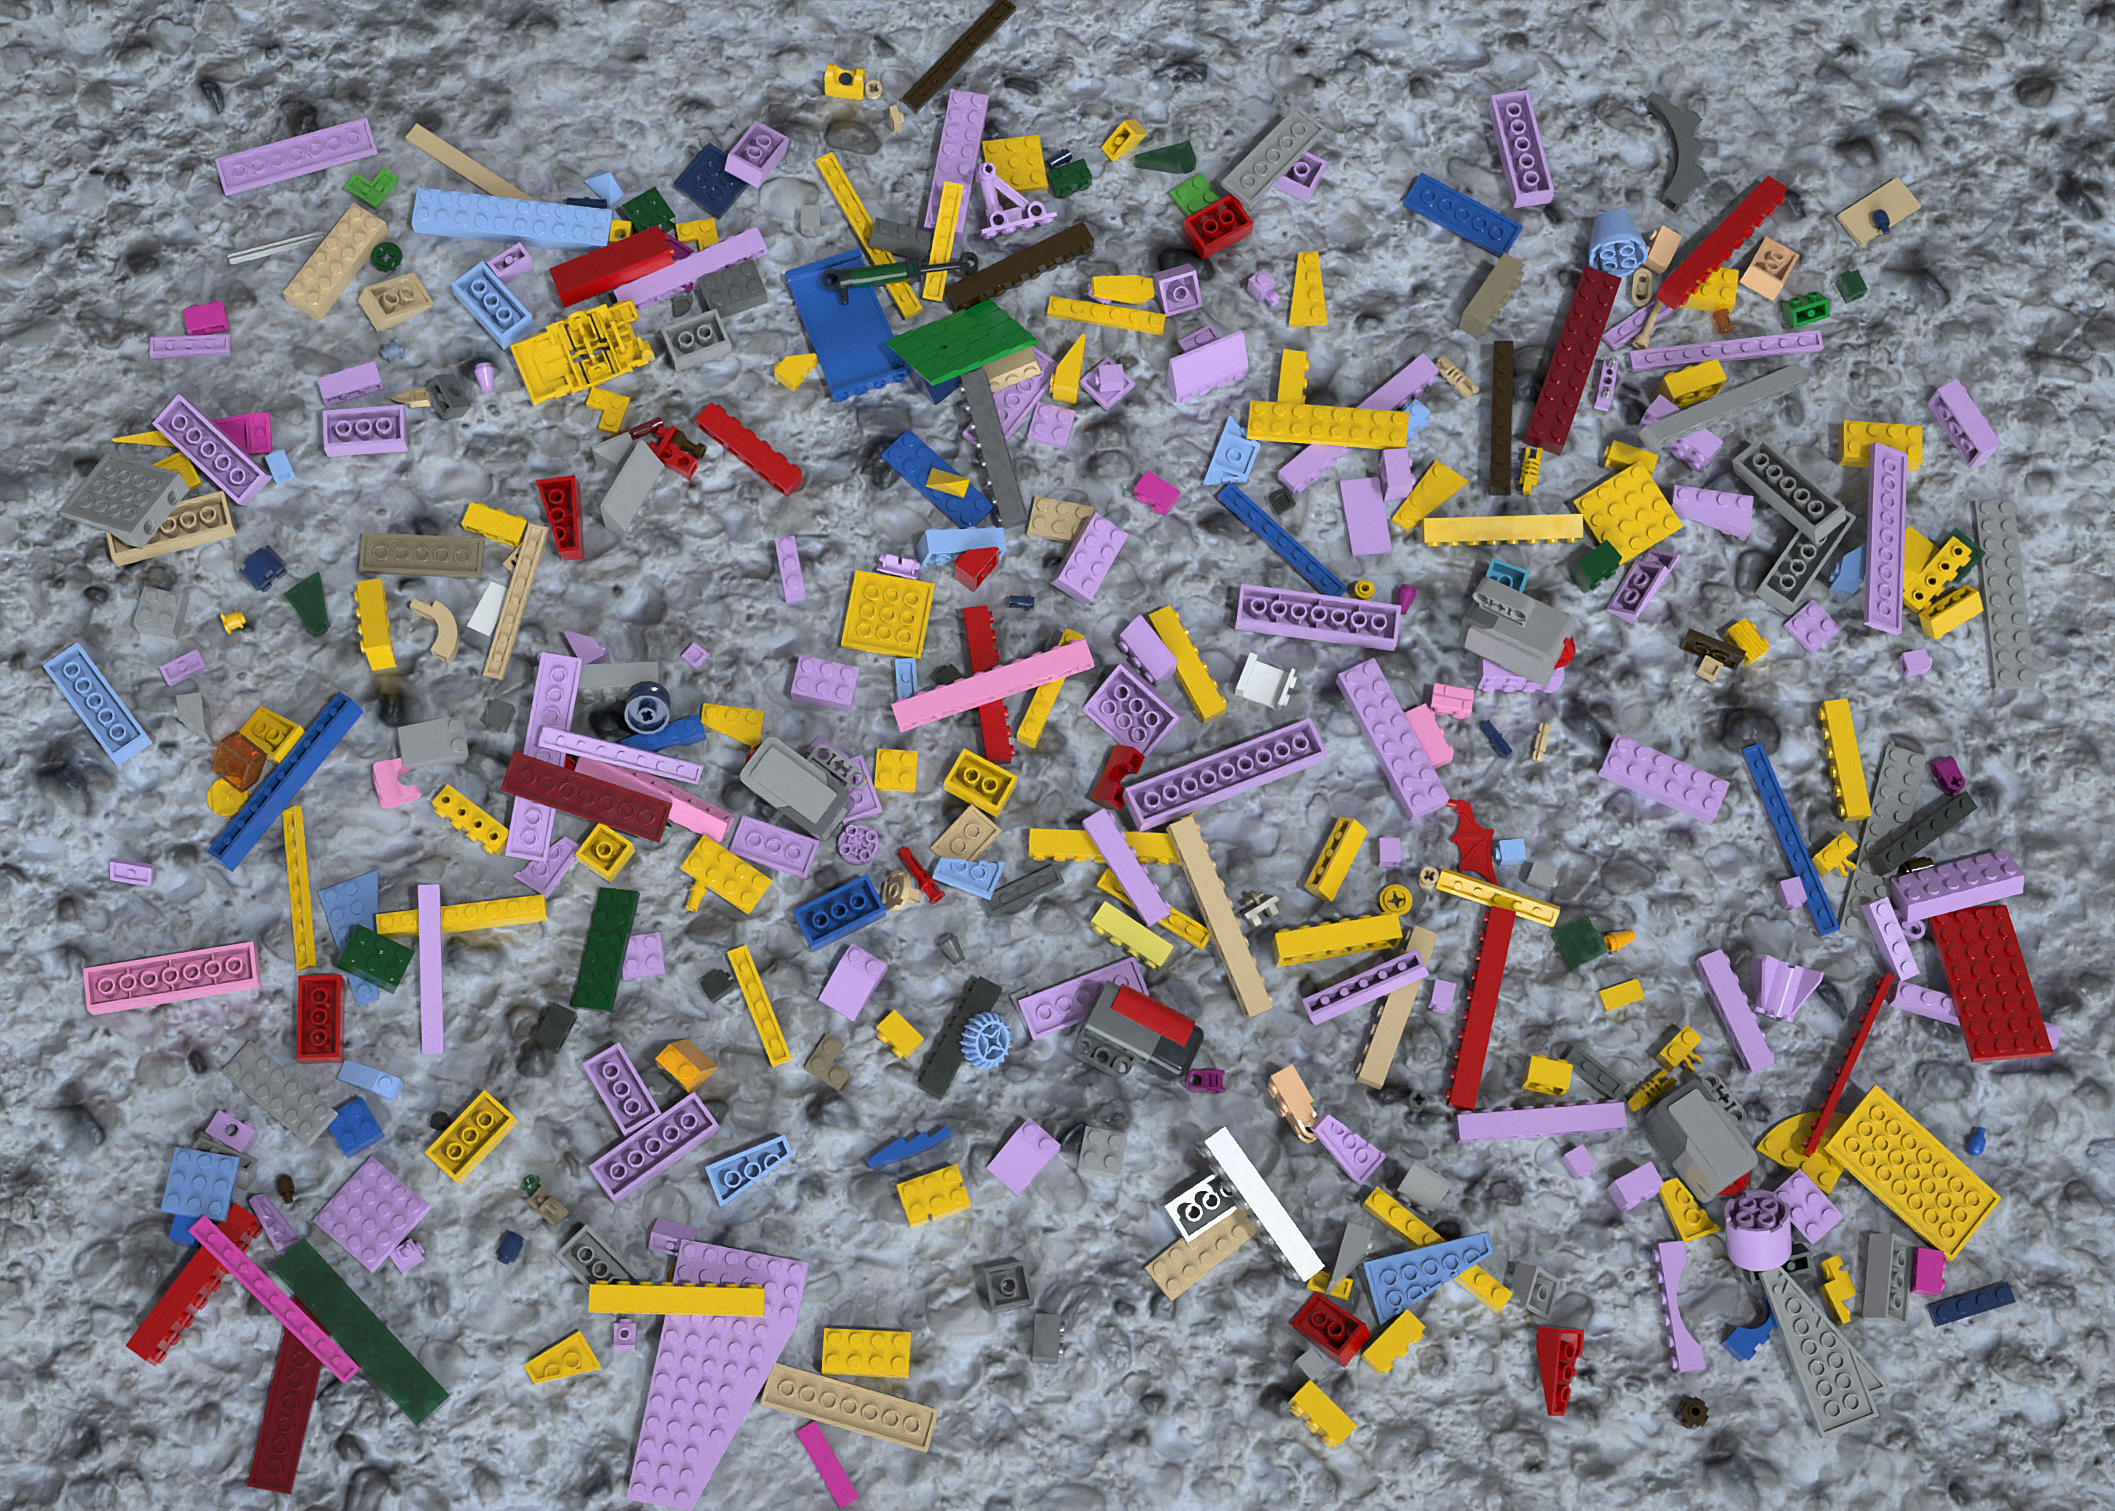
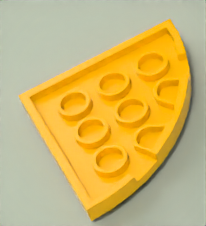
M1820 1111L1800 1114L1785 1120L1772 1129L1755 1148L1756 1152L1792 1174L1800 1168L1828 1196L1845 1167L1822 1147L1848 1115L1838 1112L1832 1113L1816 1151L1810 1158L1802 1155L1804 1150L1802 1143L1807 1135H1811V1123L1815 1117H1819Z

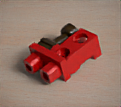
M672 425L670 428L659 426L656 431V437L662 440L660 445L651 441L648 447L666 468L674 470L690 481L699 467L697 459L701 460L707 446L702 443L694 444L686 438L683 431L677 430ZM683 450L693 452V456L683 452Z

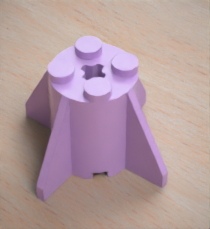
M1764 954L1763 959L1752 957L1750 967L1755 997L1753 1011L1762 1013L1769 1018L1776 1019V1017H1779L1783 1021L1793 1023L1795 1013L1820 984L1824 973L1797 965L1793 966L1788 962L1777 960Z

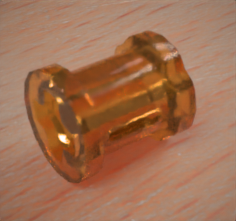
M1722 309L1713 314L1712 317L1718 325V334H1726L1735 329L1734 324L1730 321L1728 309Z

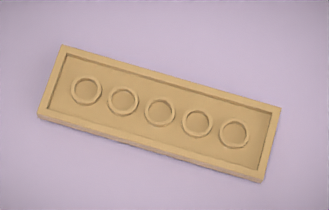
M1238 1208L1191 1241L1186 1242L1182 1237L1144 1269L1172 1302L1258 1233L1259 1230L1256 1226L1252 1227L1246 1219L1248 1215L1244 1209L1240 1210Z

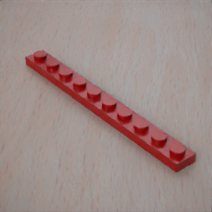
M1888 972L1883 978L1879 977L1874 985V988L1877 990L1874 995H1870L1866 1003L1869 1006L1867 1012L1863 1011L1858 1020V1023L1861 1025L1859 1029L1854 1030L1850 1038L1853 1041L1851 1047L1847 1046L1842 1055L1845 1060L1842 1065H1838L1834 1073L1837 1078L1835 1082L1831 1081L1826 1090V1093L1829 1094L1827 1100H1822L1818 1111L1821 1113L1811 1123V1135H1807L1802 1143V1147H1804L1802 1155L1808 1158L1816 1151L1894 979V975Z

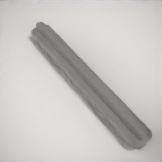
M319 230L228 254V260L233 265L324 241L325 236L323 231Z

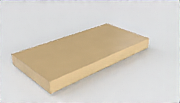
M1896 177L1838 214L1836 218L1861 247L1882 233L1881 230L1875 227L1872 220V214L1875 210L1882 209L1886 211L1890 219V225L1888 226L1890 228L1920 209L1921 204L1902 181Z

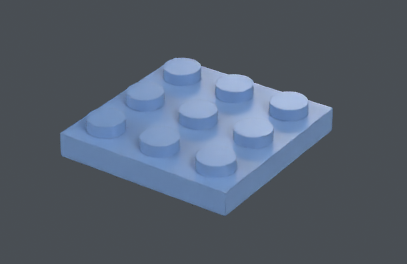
M175 1147L160 1211L195 1218H202L205 1215L209 1220L226 1223L241 1158Z

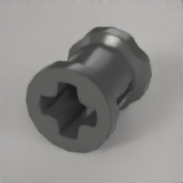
M1422 1090L1413 1091L1407 1099V1107L1416 1113L1421 1112L1428 1103V1096ZM1415 1097L1418 1098V1101H1422L1420 1105H1417V1102L1414 1101Z

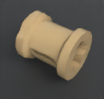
M1429 866L1423 868L1418 879L1419 886L1427 890L1432 889L1439 878L1438 871ZM1425 875H1426V877H1430V876H1431V877H1432L1431 881H1430V879H1426V880H1425V879H1424Z

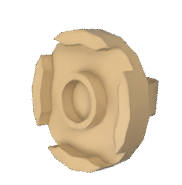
M901 870L891 872L889 876H892L889 882L885 881L881 893V901L886 905V910L897 912L902 909L906 902L920 903L921 891L911 888L910 875Z

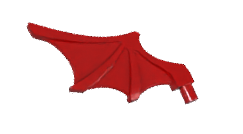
M1449 799L1446 806L1456 808L1455 813L1459 814L1458 828L1450 839V842H1455L1460 850L1459 873L1474 871L1484 876L1489 883L1499 886L1491 859V843L1494 830L1492 828L1484 829L1479 826L1474 819L1470 803L1460 799L1458 801Z

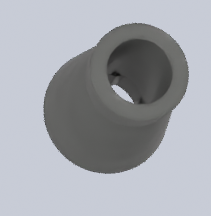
M953 933L938 941L941 945L939 946L940 949L955 965L966 959L958 938Z

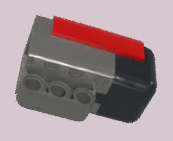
M1107 980L1101 985L1078 1031L1072 1051L1077 1058L1117 1078L1127 1075L1135 1063L1167 1081L1176 1082L1190 1072L1191 1065L1197 1058V1053L1204 1040V1032L1199 1026L1195 1025L1196 1021L1123 983L1119 986ZM1079 1043H1085L1087 1045V1053H1082L1079 1051ZM1099 1052L1106 1055L1107 1060L1105 1063L1098 1061L1097 1054ZM1117 1062H1122L1125 1065V1072H1119L1116 1069Z

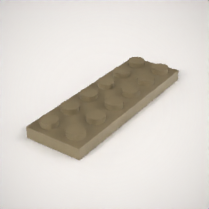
M362 532L359 572L481 578L485 540L484 538Z

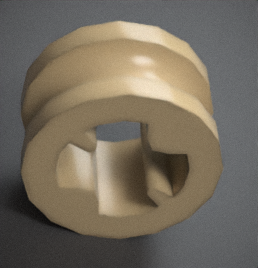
M876 80L868 81L865 85V95L870 99L879 98L882 94L881 83ZM870 87H872V89L873 87H877V92H870Z

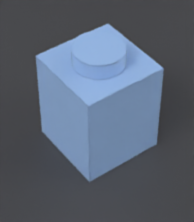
M284 449L274 450L265 456L276 484L295 477Z
M1524 838L1501 840L1498 842L1496 848H1494L1495 860H1498L1499 866L1524 863L1527 858Z

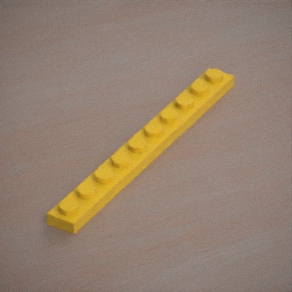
M833 152L815 159L816 166L873 265L896 263L890 252L868 246L870 229L873 222ZM907 281L885 284L905 320L923 312L922 306Z

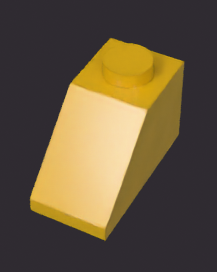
M1124 120L1101 148L1114 162L1136 148L1148 133L1137 120Z
M815 353L786 356L783 361H778L774 367L775 379L794 392L818 364V357Z

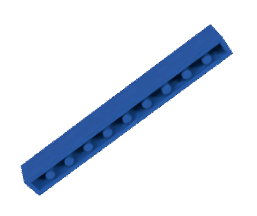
M341 692L336 694L209 848L207 853L220 865L231 872L234 871L363 714V710L353 699Z

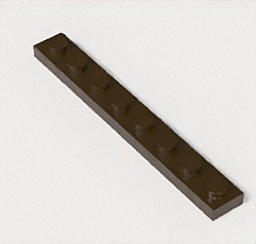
M997 0L902 98V102L918 113L1016 12V6L1008 0Z

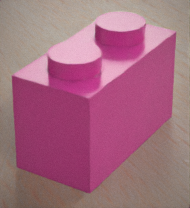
M212 301L205 305H191L183 309L189 336L211 335L230 331L227 309L223 301Z
M1147 470L1134 487L1133 496H1135L1139 503H1145L1150 506L1154 513L1162 514L1166 517L1179 500L1180 491Z
M1926 1248L1913 1250L1910 1293L1929 1296L1941 1294L1945 1287V1279L1942 1278L1943 1270L1946 1267L1944 1251Z

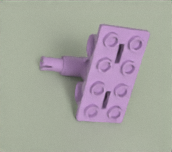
M985 162L976 168L974 174L975 181L981 184L987 208L985 210L987 228L980 230L978 237L983 236L985 240L995 237L999 232L1006 235L1014 233L1016 228L1020 227L1021 230L1033 228L1037 223H1040V226L1048 225L1058 216L1057 212L1046 214L1045 207L1041 202H1029L996 176L994 164ZM996 190L1018 207L1003 211L1002 206L999 204ZM1031 209L1037 210L1038 216H1033ZM993 218H998L1001 225L994 224Z

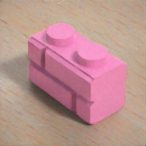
M1434 683L1429 708L1436 715L1452 714L1457 719H1465L1470 716L1472 711L1474 689Z

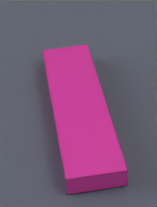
M816 1421L797 1431V1435L839 1508L841 1509L859 1498Z

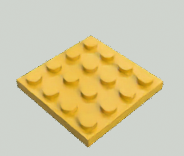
M1641 460L1572 502L1578 513L1583 514L1584 522L1599 545L1607 539L1622 556L1619 563L1620 566L1684 527Z
M856 570L841 648L899 658H915V660L921 661L935 583Z

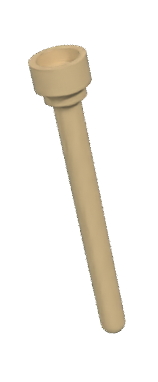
M1672 269V270L1670 271L1668 277H1669L1676 269ZM1658 299L1642 333L1636 335L1632 345L1639 350L1647 349L1649 346V334L1664 304Z

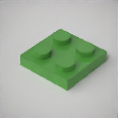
M1201 172L1169 191V196L1186 218L1222 199Z

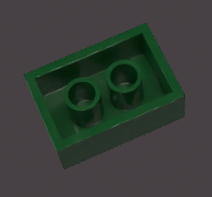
M357 924L336 967L394 994L415 951Z

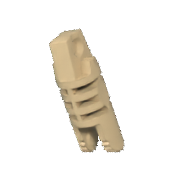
M1445 356L1437 360L1435 365L1438 367L1439 372L1445 379L1447 378V381L1452 386H1455L1454 388L1465 399L1479 391L1477 385L1468 376H1465V373L1460 368H1457L1456 364Z

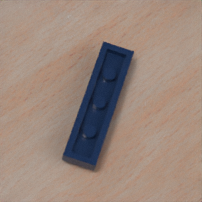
M2005 1282L1940 1302L1927 1308L1934 1327H1938L2003 1307L2016 1301L2009 1283Z

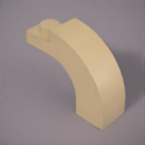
M413 599L410 604L412 612L434 622L439 627L438 637L431 648L433 657L452 665L460 645V634L452 613L437 600H435L431 607V604L421 599L418 601Z

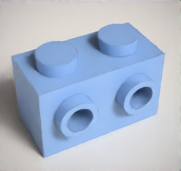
M1417 399L1412 403L1408 402L1401 410L1402 412H1409L1407 441L1409 442L1416 436V432L1420 428L1423 429L1430 421L1428 417L1431 411Z

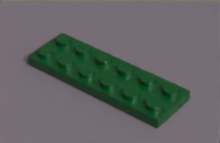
M600 887L571 1007L612 1013L639 902L640 893L638 891Z

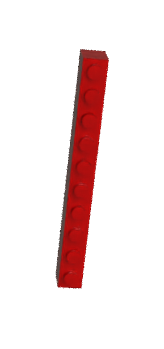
M1768 175L1663 282L1656 299L1675 311L1681 305L1684 306L1689 300L1690 295H1695L1701 284L1707 283L1713 271L1717 272L1722 266V262L1724 260L1728 261L1735 249L1738 250L1742 246L1745 238L1749 239L1754 233L1755 228H1760L1767 216L1770 217L1774 213L1776 206H1781L1784 203L1787 187Z
M1491 906L1489 912L1485 911L1483 923L1486 924L1485 931L1481 930L1479 942L1482 945L1481 949L1477 950L1474 962H1477L1476 970L1473 969L1470 981L1473 982V987L1468 990L1466 997L1469 1006L1468 1009H1464L1462 1021H1465L1464 1029L1460 1028L1458 1034V1041H1461L1460 1048H1456L1453 1058L1457 1062L1455 1069H1451L1449 1080L1452 1081L1451 1089L1447 1088L1445 1100L1448 1101V1108L1472 1112L1475 1109L1516 911Z

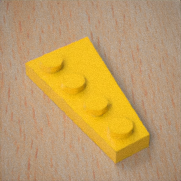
M1318 251L1299 252L1288 328L1327 325L1328 320Z
M1436 459L1393 516L1391 522L1406 532L1410 531L1421 522V519L1426 518L1427 515L1438 509L1446 500L1452 498L1460 489L1467 486L1469 481Z

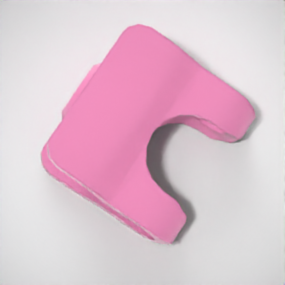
M401 758L379 761L373 765L374 772L372 778L380 805L384 809L412 802L421 797L419 786H405L398 781L397 778L401 774L412 769V767L403 768Z

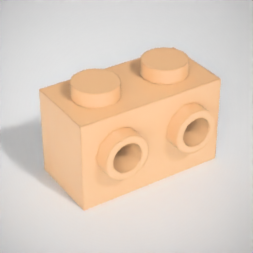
M1663 225L1656 230L1653 229L1648 237L1650 242L1648 246L1646 245L1648 252L1647 261L1642 263V265L1658 274L1667 270L1682 236Z

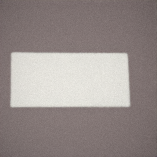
M491 581L467 626L490 636L501 616L508 588Z

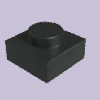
M1286 487L1268 497L1269 502L1278 515L1296 505Z

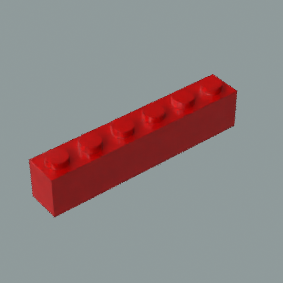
M710 402L695 418L699 429L786 497L803 481L802 470L797 465H791L787 462L786 457L782 453L773 451L768 442L759 440L751 429H745L736 417H730L726 414V410L719 404L716 406Z

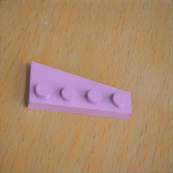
M1323 1113L1311 1126V1130L1358 1186H1361L1387 1157L1386 1154L1363 1140L1359 1135L1349 1130L1329 1114Z

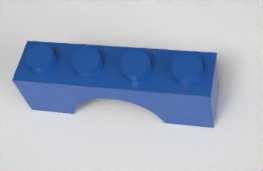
M695 714L669 723L657 733H640L620 740V743L658 752L671 746H689L706 740V735L699 715Z
M1766 1295L1762 1298L1766 1307V1317L1763 1324L1756 1329L1738 1326L1721 1343L1739 1362L1744 1359L1749 1361L1757 1352L1755 1347L1759 1343L1763 1345L1771 1337L1768 1333L1773 1328L1775 1330L1778 1329Z

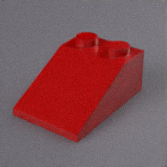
M1317 1291L1290 1323L1294 1329L1320 1351L1344 1368L1371 1336L1364 1322Z

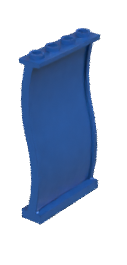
M860 248L785 271L788 287L791 290L807 335L818 357L833 402H842L850 396L863 395L869 390L881 389L887 384L893 382L900 383L907 378V371L900 357L886 343V341L894 338V335L873 286L847 289L849 298L847 305L841 304L840 290L831 293L823 286L822 275L827 269L842 270L866 267ZM831 277L827 280V282L829 284H835L838 279L835 277Z

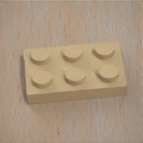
M1035 496L1027 535L1072 544L1087 517L1093 514L1094 507Z

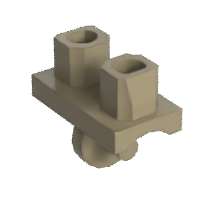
M1251 890L1248 892L1249 899L1244 901L1246 906L1250 907L1240 912L1242 919H1247L1252 927H1256L1264 922L1259 914L1262 910H1265L1268 917L1275 916L1280 912L1276 903L1279 899L1276 895L1272 896L1270 894L1260 900L1265 896L1263 891L1256 894Z
M542 1185L527 1200V1203L554 1228L570 1213Z

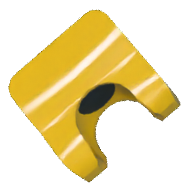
M827 63L824 77L825 94L831 97L863 100V81L867 79L866 69L856 67L855 70H843L837 64Z

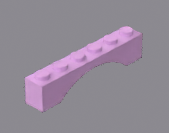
M1684 1241L1658 1243L1654 1247L1655 1250L1652 1251L1654 1262H1657L1658 1266L1656 1279L1657 1283L1661 1284L1662 1292H1660L1659 1297L1661 1305H1664L1665 1308L1663 1321L1664 1325L1668 1326L1667 1345L1672 1350L1670 1364L1672 1369H1675V1374L1699 1372L1705 1369L1702 1347L1686 1330L1677 1304L1678 1281L1687 1263Z

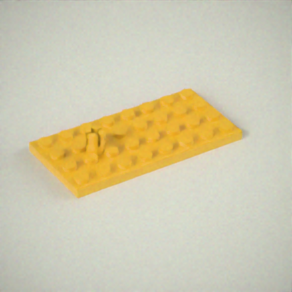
M1873 1085L1822 1147L1935 1250L1944 1251V1258L1948 1262L1954 1260L2002 1199L1877 1085Z

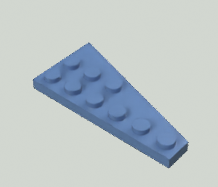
M378 870L318 891L340 956L357 924L377 933L376 914H379ZM346 972L358 1007L379 1000V987Z
M1489 1231L1365 1261L1363 1264L1380 1325L1493 1254L1494 1249Z

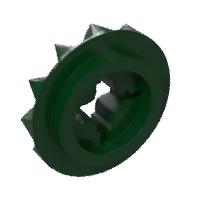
M392 242L380 243L371 252L372 264L378 270L388 272V270H395L398 265H401L402 251ZM388 251V254L392 258H389L386 263L384 258L382 257H385Z

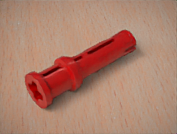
M909 847L901 849L898 852V856L916 878L920 891H924L931 905L939 902L946 895L945 892L938 888L935 883L936 880L926 873Z

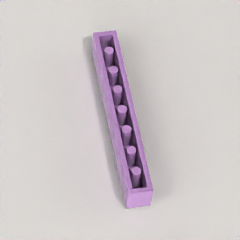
M757 226L747 228L739 235L729 236L721 243L711 244L703 251L693 252L685 259L675 260L673 265L635 279L631 283L620 285L613 291L618 302L632 299L637 312L684 292L685 289L681 287L684 284L688 286L692 282L694 284L693 287L697 286V278L767 255V246Z
M1898 981L1892 987L1888 1006L1960 1026L1951 995L1903 981ZM2044 1022L2053 1050L2058 1046L2061 1027Z
M1617 1100L1604 1101L1605 1104H1597L1596 1101H1589L1579 1106H1576V1103L1563 1104V1107H1555L1554 1104L1542 1106L1540 1109H1534V1106L1522 1107V1110H1514L1509 1107L1501 1109V1112L1484 1109L1480 1113L1472 1114V1111H1462L1454 1119L1457 1144L1624 1131L1627 1127L1624 1102L1617 1103Z

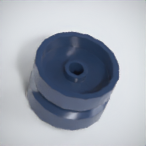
M642 681L633 685L628 690L624 714L625 721L631 729L641 734H654L661 731L668 724L671 700L666 688L656 682Z

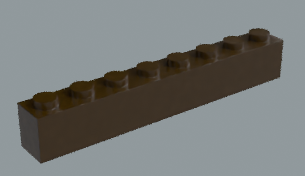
M1082 221L947 286L945 296L955 313L962 309L967 310L994 296H1001L1013 287L1018 288L1027 280L1037 279L1042 273L1053 271L1063 263H1070L1081 254L1086 255L1094 249V239Z
M1494 341L1491 496H1511L1514 341Z

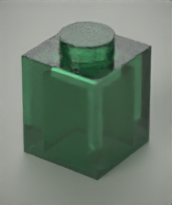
M1858 270L1843 272L1835 284L1845 304L1863 298L1868 290Z

